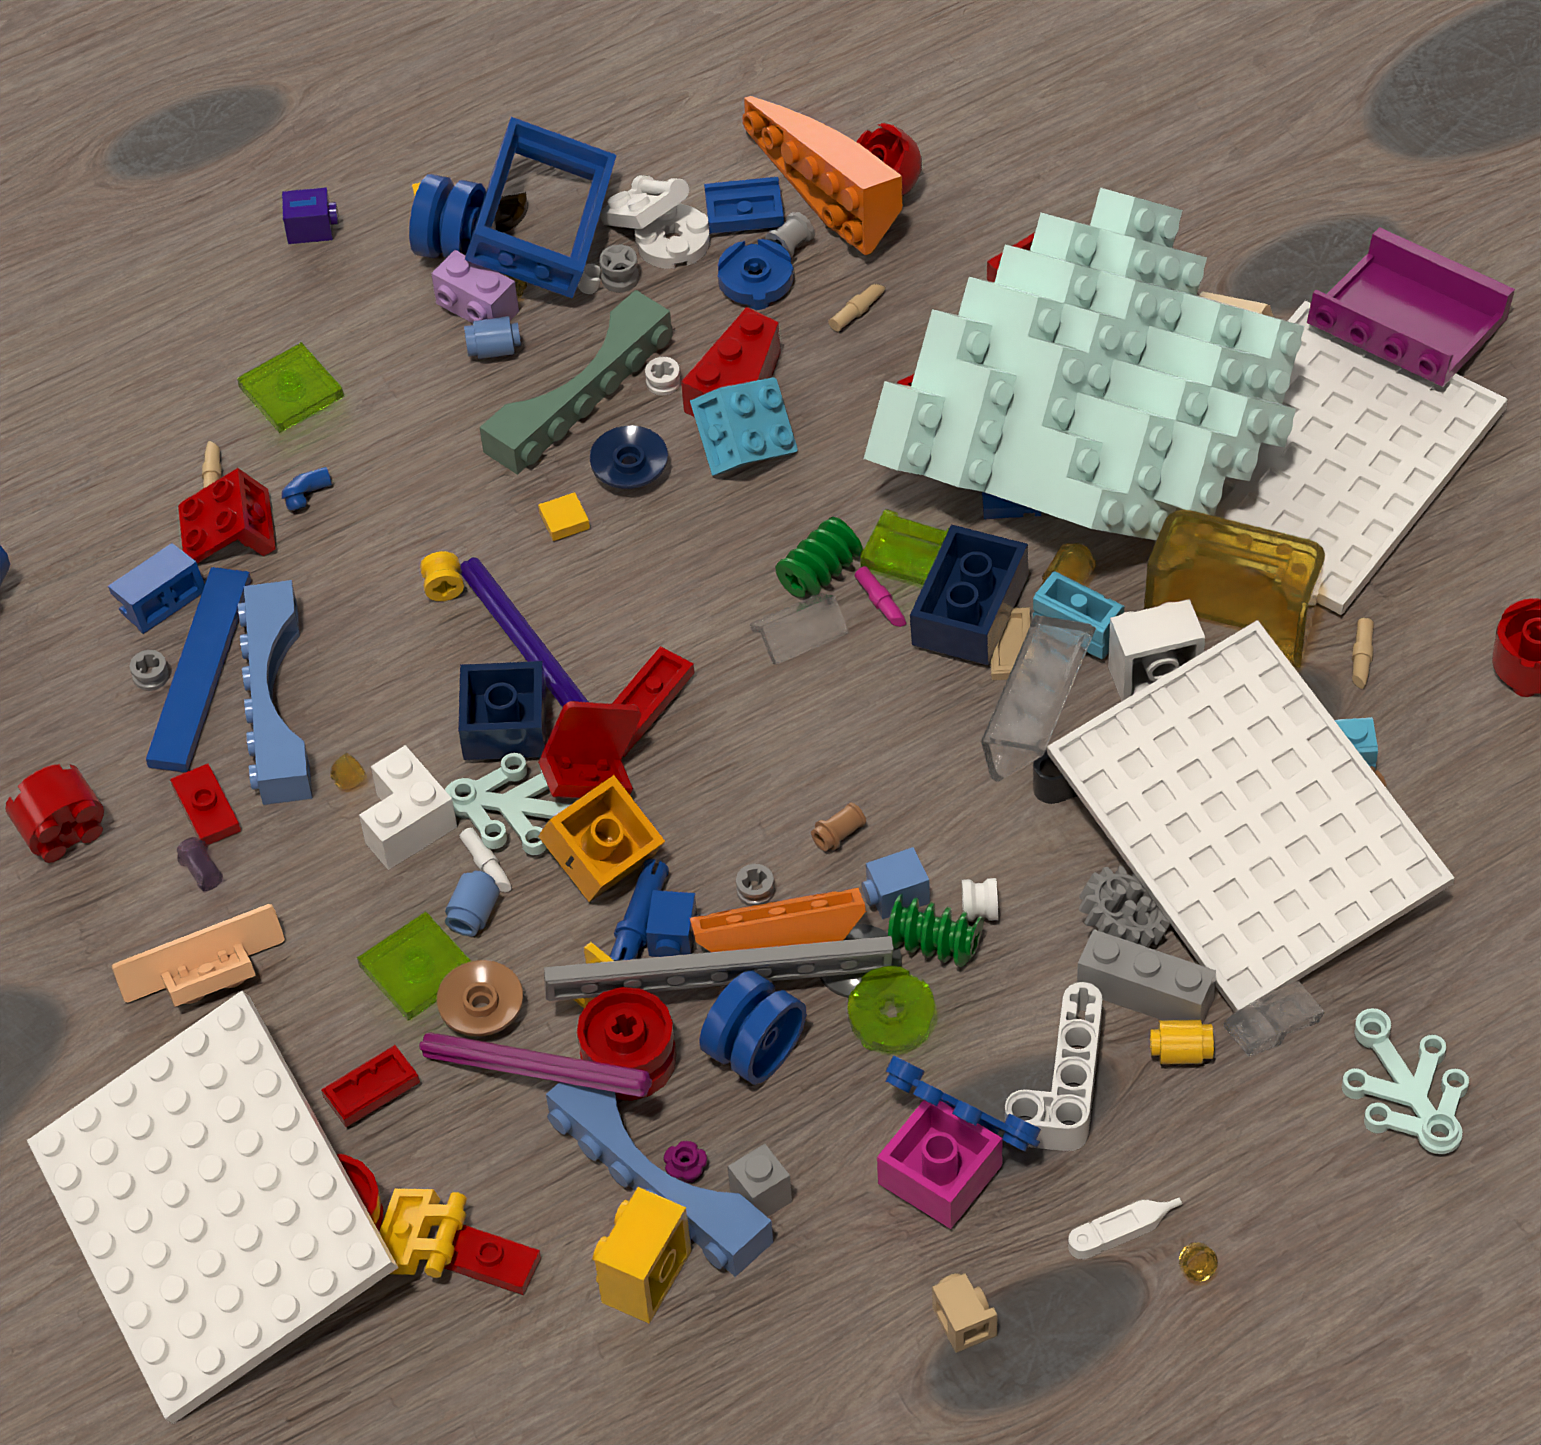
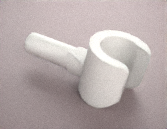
M585 265L578 284L580 291L585 294H593L599 288L601 268L598 265Z

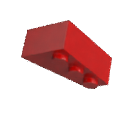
M746 307L681 381L684 412L694 417L690 400L715 389L772 378L780 355L779 322Z

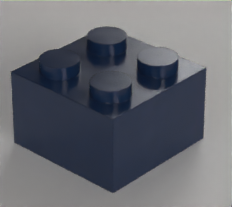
M542 661L460 665L458 732L463 760L503 759L504 756L510 753L521 754L524 758L541 757L546 746L547 689Z

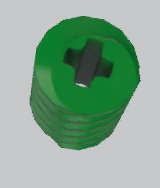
M830 517L828 520L823 521L818 529L813 530L807 539L802 540L796 549L791 550L785 559H781L775 566L777 577L783 587L797 598H803L805 593L817 596L821 592L820 585L828 586L832 581L831 576L838 577L842 573V566L849 567L852 564V556L860 557L864 552L863 545L854 531L843 520L837 517Z
M900 894L891 911L888 936L892 937V944L895 949L899 948L904 942L906 951L914 953L921 946V952L924 957L930 958L937 951L938 959L941 962L945 963L954 956L955 965L963 967L975 954L981 938L984 918L979 916L974 925L969 926L968 913L963 911L955 922L952 921L951 907H946L942 915L937 917L935 903L930 902L925 911L920 912L919 898L914 897L906 908L903 907V894Z

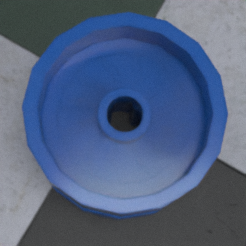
M427 174L423 178L414 198L409 223V240L414 255L438 258L442 253L446 259L454 250L466 255L486 193L482 183L459 180L454 186L450 177Z
M753 970L743 972L729 983L711 1007L702 1026L699 1038L700 1049L721 1064L731 1063V1070L752 1084L762 1083L778 1070L795 1047L806 1020V1005L784 990L775 992V985Z

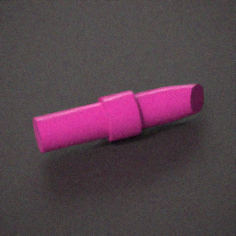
M868 567L859 568L855 572V578L868 593L869 599L874 606L880 609L894 626L901 627L906 625L905 617L893 601V596L886 587L879 583Z

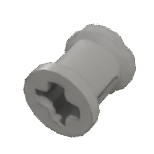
M791 212L786 217V222L779 229L768 232L765 239L783 246L792 258L794 250L800 244L809 242L814 238L815 230L805 215L800 212Z

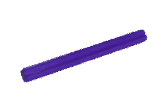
M476 557L463 561L460 565L461 575L528 662H543L546 686L560 705L563 707L570 701L589 702L482 562Z

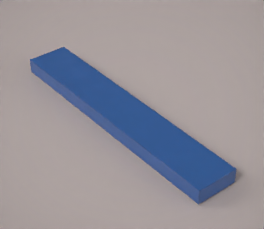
M216 567L210 568L146 757L148 768L188 772L239 619L238 603H244V586H249L251 583L250 572Z

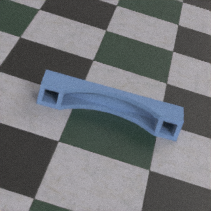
M292 580L244 586L245 602L238 603V614L241 627H247V634L240 635V644L243 659L249 658V666L242 667L245 691L251 690V698L244 699L246 720L248 724L253 723L254 730L246 733L249 756H255L256 764L249 765L252 790L259 789L263 805L312 799L310 764L305 742L288 728L279 717L272 703L273 685L278 668L289 648L300 636L298 607Z
M559 1082L546 1093L549 1111L547 1117L552 1126L561 1134L568 1132L578 1141L580 1149L588 1158L593 1161L599 1159L603 1162L618 1184L623 1187L629 1185L635 1191L637 1187H640L686 1207L690 1240L692 1239L702 1248L707 1260L716 1268L721 1269L724 1267L736 1277L773 1243L772 1221L740 1193L716 1192L692 1186L668 1175L651 1163L634 1145L623 1127L617 1108L615 1092Z

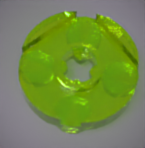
M885 966L869 971L861 978V982L855 987L854 991L852 989L848 998V1020L850 1027L860 1039L861 1044L870 1051L901 1052L915 1045L922 1044L927 1039L929 1030L934 1022L935 1002L929 985L923 979L920 981L917 977L910 975V971L902 967ZM893 1001L895 1007H903V1012L897 1013L896 1017H888L879 1010L885 1009V1002Z

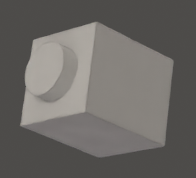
M766 1144L761 1145L728 1165L730 1193H740L767 1217L792 1202L790 1175Z

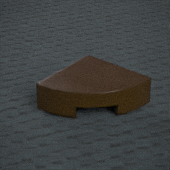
M526 192L501 196L494 218V225L497 231L506 232L523 220L528 208Z

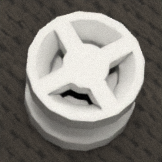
M987 878L983 883H974L970 879L962 880L963 911L968 913V922H972L979 916L986 917L989 921L998 920L996 878Z

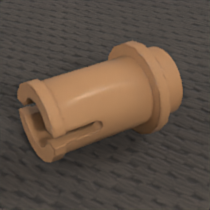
M850 802L828 820L817 821L815 829L811 831L812 838L821 850H836L839 848L841 840L866 824L865 815L855 803Z

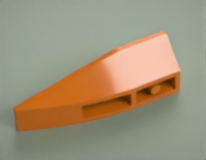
M752 96L745 97V113L742 120L747 133L827 227L834 230L864 255L872 253L902 210V176L862 145L839 131L783 106Z

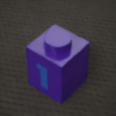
M327 187L282 191L283 222L288 244L333 240L332 225L339 224L338 208L336 202L329 201Z

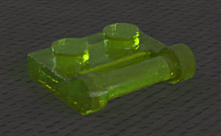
M885 509L860 556V566H866L870 570L924 585L949 528L946 531L898 517V512Z

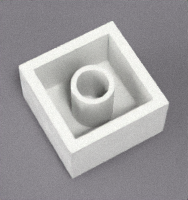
M1190 599L1179 602H1167L1158 607L1137 612L1129 611L1110 618L1108 668L1121 701L1204 652L1205 635Z

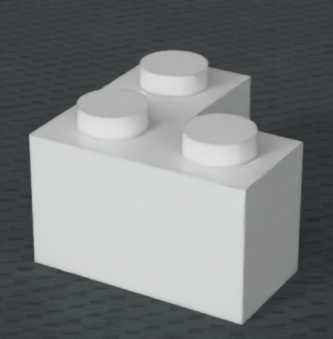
M406 745L371 766L376 793L382 801L359 814L366 845L388 870L457 828L452 798Z

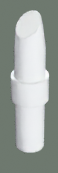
M467 828L462 831L460 839L474 857L473 861L480 871L492 876L500 891H511V883L498 864L499 860L492 850L483 844L473 828Z

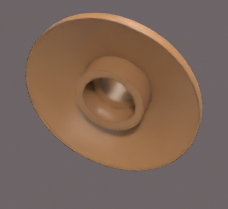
M489 960L471 961L456 967L445 976L437 992V1007L443 1021L453 1030L468 1036H487L503 1030L516 1019L523 1004V990L516 974L505 965ZM479 1003L488 1004L487 1006L481 1008L475 1007Z

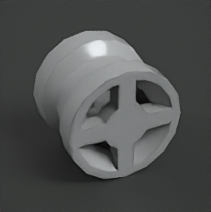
M618 244L609 246L602 251L600 255V268L602 269L601 279L604 287L616 293L633 289L639 281L637 254L634 249Z

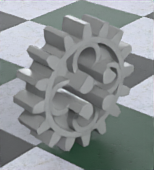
M1119 866L1115 874L1108 867H1104L1100 874L1094 872L1079 896L1083 900L1079 911L1089 914L1084 922L1086 926L1096 925L1098 931L1148 948L1151 943L1155 945L1159 943L1170 925V922L1134 873L1132 876L1127 875L1123 866Z

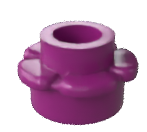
M681 1141L677 1146H670L663 1157L664 1162L667 1164L665 1166L667 1174L685 1183H692L699 1179L704 1167L707 1165L705 1151L698 1149L697 1144L692 1141ZM682 1158H688L689 1161H688V1162H681V1159H682Z

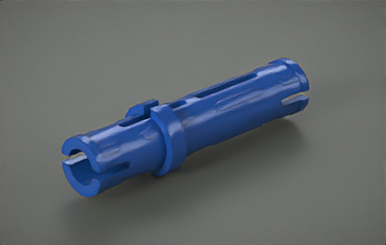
M647 859L642 864V870L623 921L618 922L615 928L614 936L616 941L609 956L614 961L636 959L639 948L646 944V929L652 891H661L665 878L669 873L668 866L662 861L659 862L654 875L652 874V869L656 859Z

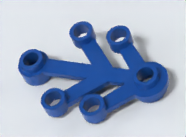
M893 1055L886 1069V1072L889 1073L886 1079L887 1083L907 1093L910 1092L912 1086H915L916 1089L913 1095L935 1106H938L941 1100L954 1108L953 1115L975 1126L980 1124L998 1135L1000 1130L1005 1132L1002 1140L1022 1151H1026L1029 1144L1036 1148L1038 1147L1040 1141L1037 1140V1137L1041 1131L1040 1128L1010 1113L1003 1123L983 1111L921 1081L925 1071Z

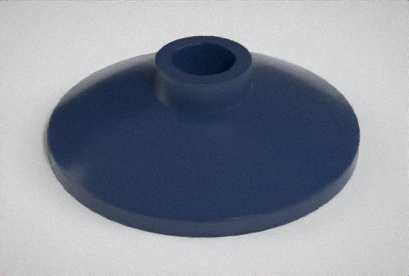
M626 425L613 428L602 434L594 442L590 450V466L593 473L600 481L615 488L633 489L645 486L656 480L663 473L668 463V450L664 440L656 432L642 426Z

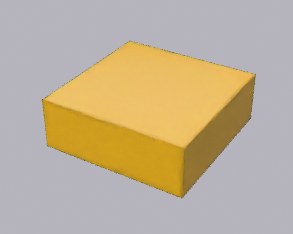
M575 492L538 504L539 514L552 541L590 529L589 519Z

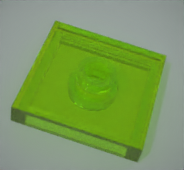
M302 342L237 378L239 388L279 433L344 397L341 385Z
M424 912L357 957L359 967L408 1021L437 1002L438 988L449 972L464 963L471 962L427 912Z

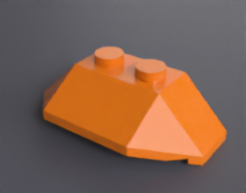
M853 888L842 892L834 891L712 913L707 916L690 918V923L696 943L710 952L843 941L864 915L866 908L859 888Z

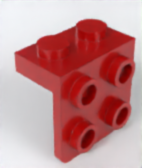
M570 701L563 706L538 762L552 797L581 798L613 775L628 794H631L633 787L621 759L641 718V713L637 706Z

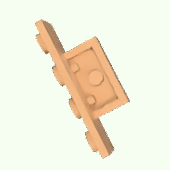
M267 904L116 962L112 965V970L123 1000L126 1003L166 988L176 1007L182 1004L196 1003L207 994L223 988L237 987L246 979L256 976L248 956L283 943L285 938L273 905Z

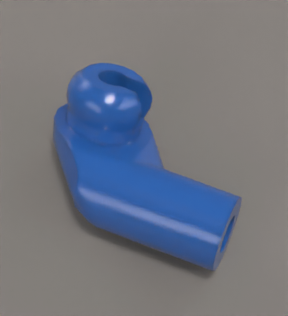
M327 467L299 474L283 488L281 496L282 499H285L288 510L293 511L306 506L307 501L304 493L332 485Z

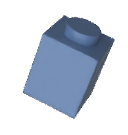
M914 847L866 863L867 881L861 883L863 894L869 906L876 905L882 920L890 917L893 905L900 894H903V907L907 908L914 897L919 898V907L930 904L929 878Z

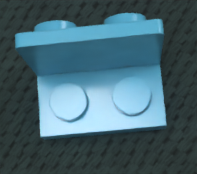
M775 377L721 387L690 400L712 476L726 473L748 463L789 455L798 450Z

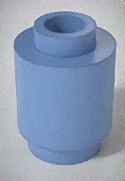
M509 316L473 321V325L464 326L468 357L478 355V359L513 355L514 346H521L518 323L510 324Z
M473 871L472 873L461 875L445 909L447 915L445 923L451 930L464 936H475L478 930L485 927L500 894V889L495 884V879L482 871Z

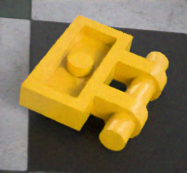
M394 1189L379 1231L398 1266L390 1274L415 1275L419 1261L428 1260L424 1272L430 1277H441L444 1266L451 1262L455 1251L452 1243L456 1231L462 1229L466 1218L464 1207L467 1197L465 1195L452 1192L447 1205L439 1204L441 1199L434 1189ZM432 1225L439 1226L435 1239L427 1238Z

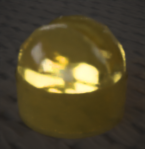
M344 753L331 766L330 777L332 780H335V785L341 789H352L367 778L363 767L349 753Z
M1191 1242L1185 1245L1179 1253V1266L1182 1272L1191 1280L1205 1281L1213 1276L1217 1269V1256L1204 1243ZM1200 1251H1204L1203 1253L1193 1258Z

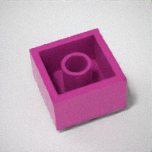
M923 1100L877 1156L878 1184L952 1229L1002 1166V1138L980 1124L975 1126L953 1115L954 1108L941 1100L938 1106Z

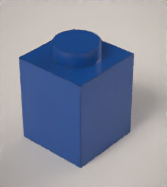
M652 891L646 929L649 956L665 957L692 954L694 935L690 918L697 917L695 893Z

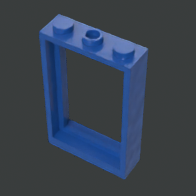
M511 117L499 148L464 260L573 299L585 268L617 155ZM515 153L592 181L570 257L491 229Z

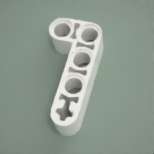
M1077 982L1070 985L1063 995L1052 1091L1018 1090L1012 1093L1005 1103V1120L1009 1113L1016 1117L1029 1116L1032 1119L1024 1121L1041 1129L1037 1140L1040 1141L1037 1148L1075 1151L1086 1143L1089 1135L1101 1031L1102 994L1096 986L1087 982ZM1079 1011H1086L1085 1020L1077 1019ZM1074 1045H1080V1046H1083V1047H1085V1048H1083V1049H1074V1048H1071V1047L1074 1046ZM1068 1083H1078V1084H1080V1086H1078V1087H1071V1086H1067L1066 1084H1068ZM1071 1120L1076 1122V1124L1065 1125L1061 1122Z

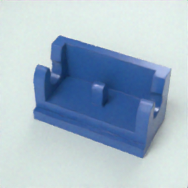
M171 543L108 585L110 593L123 604V606L118 608L119 611L144 634L200 596L205 583L196 561Z

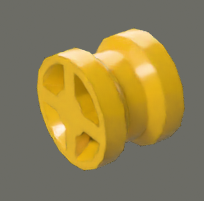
M439 551L431 553L421 561L420 570L422 577L425 579L423 584L424 592L429 599L448 601L456 598L463 592L464 583L462 576L459 574L460 562L454 553Z

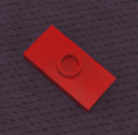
M208 763L170 779L172 788L202 847L241 832L239 822Z
M394 1045L322 1088L321 1091L323 1098L344 1126L348 1127L419 1084L420 1080L417 1072L397 1046Z
M463 1224L462 1229L456 1231L452 1243L455 1251L451 1262L445 1265L444 1268L524 1295L540 1262L541 1253L538 1249Z

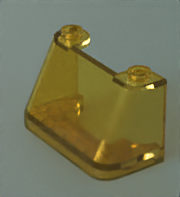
M1177 510L1170 513L1165 519L1147 563L1144 610L1158 607L1167 602H1179L1190 599L1196 616L1240 628H1245L1258 620L1292 666L1301 668L1307 650L1323 574L1325 552L1323 547L1317 542L1192 510Z

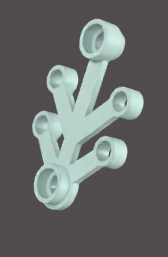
M507 754L503 757L499 769L476 781L469 778L457 779L451 782L445 788V791L452 798L455 816L469 818L481 833L482 842L487 848L498 849L502 847L507 841L504 824L498 820H491L484 809L500 811L521 839L523 850L530 855H539L547 848L541 840L537 843H529L528 841L532 838L540 839L538 835L542 828L532 826L525 815L551 819L571 804L532 799V797L549 789L543 773L504 794L493 793V790L508 781H519L526 776V760L521 754ZM511 765L520 766L518 769L515 770L508 769V767H510ZM491 832L500 833L496 837L487 836Z
M1366 1009L1362 1011L1356 1018L1355 1037L1363 1046L1373 1048L1394 1082L1369 1076L1365 1071L1354 1068L1348 1070L1343 1076V1093L1351 1099H1360L1368 1094L1411 1106L1417 1117L1393 1112L1383 1103H1372L1365 1111V1127L1373 1133H1383L1388 1129H1393L1417 1136L1422 1147L1435 1154H1447L1454 1151L1460 1145L1462 1139V1127L1455 1118V1112L1459 1099L1467 1093L1469 1085L1468 1075L1460 1069H1449L1444 1073L1441 1083L1443 1096L1436 1111L1427 1095L1436 1066L1445 1058V1041L1437 1035H1428L1421 1040L1418 1053L1420 1060L1415 1076H1413L1389 1040L1391 1029L1389 1016L1379 1009ZM1375 1030L1379 1034L1372 1035L1366 1033L1365 1031ZM1435 1047L1439 1052L1435 1054L1429 1053L1425 1048ZM1352 1080L1360 1081L1363 1084V1086L1353 1087L1348 1082ZM1456 1080L1459 1081L1462 1084V1086L1457 1088L1452 1087L1448 1084V1082ZM1379 1114L1385 1120L1381 1122L1374 1121L1371 1116ZM1442 1132L1447 1137H1437L1432 1133Z

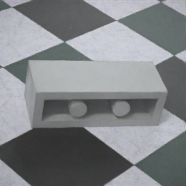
M1093 929L1078 961L1077 982H1087L1096 986L1102 994V1000L1160 1020H1201L1203 1024L1214 1000L1216 970Z

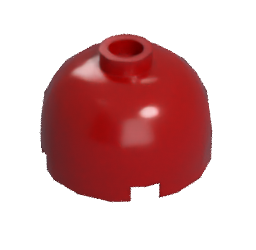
M881 123L878 124L881 128L873 132L866 130L856 142L902 176L903 197L911 191L918 181L922 170V156L917 143L906 132L894 125Z

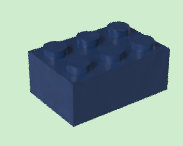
M951 524L910 613L912 645L989 665L997 643H999L1012 609L1029 574L1028 544Z

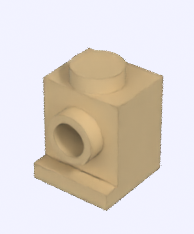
M966 1273L962 1275L951 1274L943 1278L938 1285L932 1287L933 1310L955 1353L997 1336V1313L994 1307L989 1309L982 1289L979 1286L973 1288Z

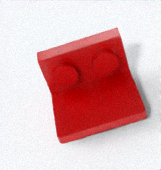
M239 468L219 478L178 505L182 550L195 560L196 563L201 562L237 539L244 546L252 548L263 557L276 550L269 490Z

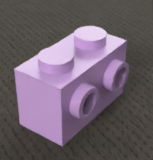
M454 250L431 273L436 304L471 323L477 320L509 316L511 320L519 312L515 281L497 271L464 260L466 255L457 250Z

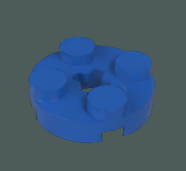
M757 239L758 244L745 245V241L737 242L727 248L719 258V288L727 297L738 303L747 304L754 310L765 309L770 305V302L785 295L793 283V266L789 252L780 244L766 239ZM759 269L762 270V273L759 275H750L748 272L749 270L753 272Z

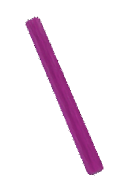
M428 1032L424 1034L423 1041L419 1045V1049L422 1050L423 1056L426 1058L638 1097L646 1096L652 1085L649 1073L643 1070Z

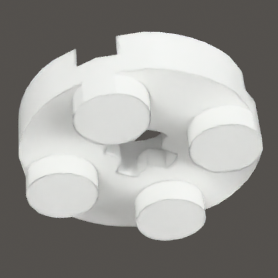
M678 204L643 229L635 228V241L640 256L647 263L664 269L675 268V263H682L684 261H687V266L697 262L705 255L710 245L708 217L691 206ZM669 233H678L680 235L672 236L670 239L666 238V235Z

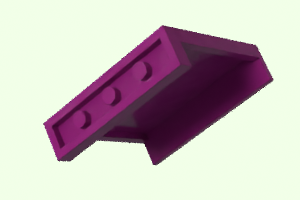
M1379 227L1372 234L1368 254L1327 294L1318 290L1313 292L1306 323L1443 387L1507 320L1515 289Z

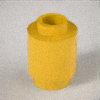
M1159 1020L1158 1029H1150L1151 1056H1159L1160 1064H1202L1203 1059H1213L1214 1038L1212 1024H1202L1201 1020Z

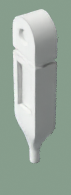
M1178 1197L1169 1202L1140 1200L1097 1218L1090 1224L1088 1222L1076 1227L1069 1234V1252L1077 1259H1088L1100 1254L1103 1250L1107 1251L1149 1233L1159 1225L1170 1209L1182 1205L1181 1199Z

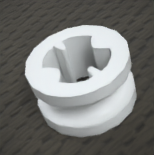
M658 357L646 365V384L650 392L664 396L674 393L679 388L681 380L678 363L669 357Z

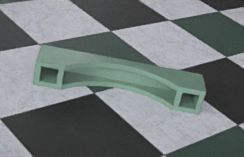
M633 291L610 312L609 328L605 341L596 357L580 374L565 385L547 394L525 401L505 404L479 427L483 453L517 475L528 465L534 464L541 454L555 441L561 440L568 429L578 420L588 416L596 404L606 395L615 392L625 378L632 372L638 371L653 353L668 344L672 337L670 311L641 292Z

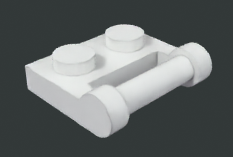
M639 175L633 180L632 189L617 193L609 198V205L601 209L599 216L604 225L643 229L687 198L689 194L688 183L683 179L672 178L668 181H657L650 176Z

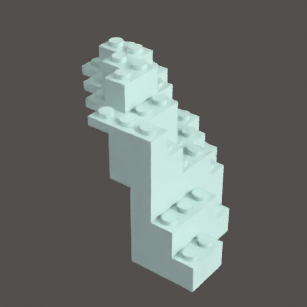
M1100 188L1090 226L1040 213L1030 251L1005 244L994 283L969 277L958 315L932 309L911 387L887 381L884 382L864 459L897 471L924 475L959 488L985 492L1090 529L1167 542L1170 530L1174 524V515L1177 507L1215 516L1217 505L1222 497L1225 477L1250 481L1257 464L1261 443L1285 448L1288 436L1292 431L1296 409L1282 404L1285 393L1290 385L1291 372L1297 352L1301 347V337L1305 326L1197 296L1200 282L1203 279L1207 257L1172 248L1175 236L1179 230V222L1183 210Z

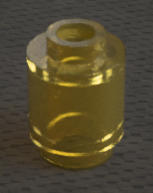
M1079 543L1063 544L1043 573L1041 586L1054 571L1084 585L1096 567L1091 551Z

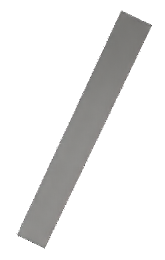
M892 937L544 967L545 997L548 1001L590 998L620 987L640 988L647 992L722 986L729 985L740 974L751 970L769 981L888 971L891 969L893 956Z

